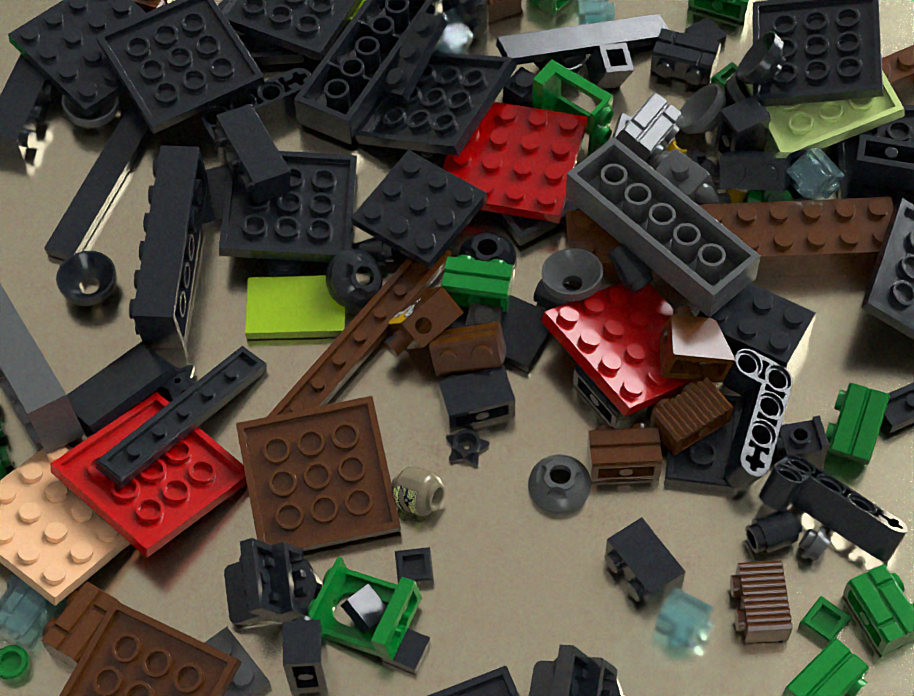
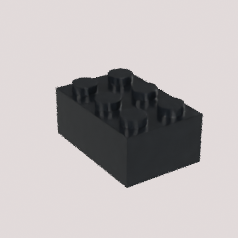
M750 283L710 318L717 321L733 355L741 349H750L790 371L811 333L816 312ZM700 311L697 316L709 318L702 311Z

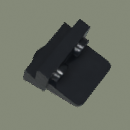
M252 537L240 541L241 556L239 562L228 565L224 570L230 621L237 625L272 620L281 623L292 621L296 617L307 616L309 604L313 599L317 598L322 588V582L310 563L303 558L302 549L284 541L274 545H269Z
M560 645L558 657L554 661L541 660L536 662L533 668L529 696L624 695L621 684L617 679L618 669L604 658L587 656L574 645Z

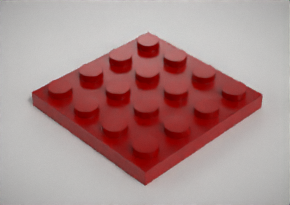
M494 102L460 155L447 154L443 169L487 193V201L480 210L560 223L567 199V173L576 167L587 128V116Z
M618 283L597 291L586 299L568 302L547 310L541 318V322L625 417L658 403L664 398L680 393L692 381L699 382L698 380L661 376L659 338L669 317L673 315L674 309L650 283L633 295L629 289H624L622 283Z
M157 392L50 464L51 473L146 558L247 484L243 464L199 427L184 437L122 489L96 469V461L169 404Z

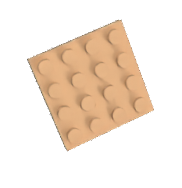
M68 444L49 454L45 452L44 448L0 480V563L54 606L130 544L51 473L50 464L73 449Z

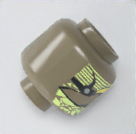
M409 466L392 480L393 496L396 506L400 510L418 516H427L433 511L438 510L444 501L445 488L440 477L434 472Z

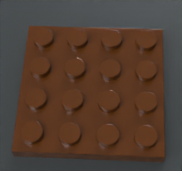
M373 396L236 423L257 540L269 545L284 541L301 548L302 551L401 531Z
M113 600L59 696H224L242 662L221 650Z

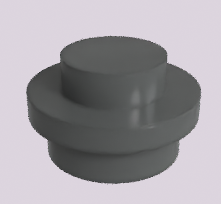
M821 526L815 531L811 528L808 529L798 545L803 548L800 556L805 559L810 557L814 561L819 559L831 540V537L825 534L826 529Z

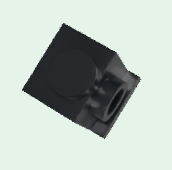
M521 66L503 87V103L532 108L533 78L536 75Z
M820 415L813 416L812 420L781 425L774 449L775 457L780 456L782 460L787 455L792 454L800 456L812 464L824 462L829 449V443Z

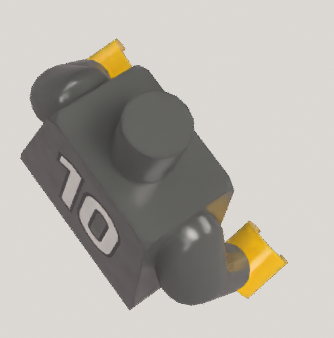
M674 140L671 141L665 151L653 157L649 162V166L698 205L742 203L747 192L738 189H727L726 192L718 193L709 172L685 155L687 150L679 148Z

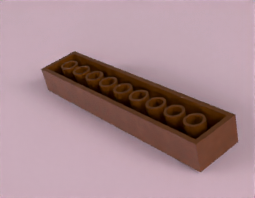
M891 197L699 205L761 255L756 278L872 274L893 212ZM566 210L564 232L566 249L579 248L587 250L600 260L603 268L601 285L621 283L612 261L607 256L621 243L582 210ZM653 270L650 272L654 278L650 283L666 282ZM577 281L568 282L570 285L573 286H582V284Z

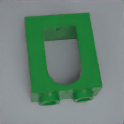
M551 60L533 78L532 108L587 116L586 131L589 133L588 152L590 154L600 145L603 146L609 141L612 135V130L610 129L611 119L614 114L612 110L613 95ZM561 80L593 98L599 105L590 113L561 96Z
M337 557L333 567L329 568L324 575L323 586L317 598L313 599L309 604L307 617L321 620L324 638L392 661L423 597L414 580L401 577L397 585L347 568L343 558ZM367 584L371 586L383 603L388 604L374 634L369 632L363 634L357 628L340 623L334 615L335 607L342 598L355 594Z

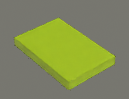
M326 275L248 278L246 339L338 337L346 328V308L339 305L330 295L326 285Z

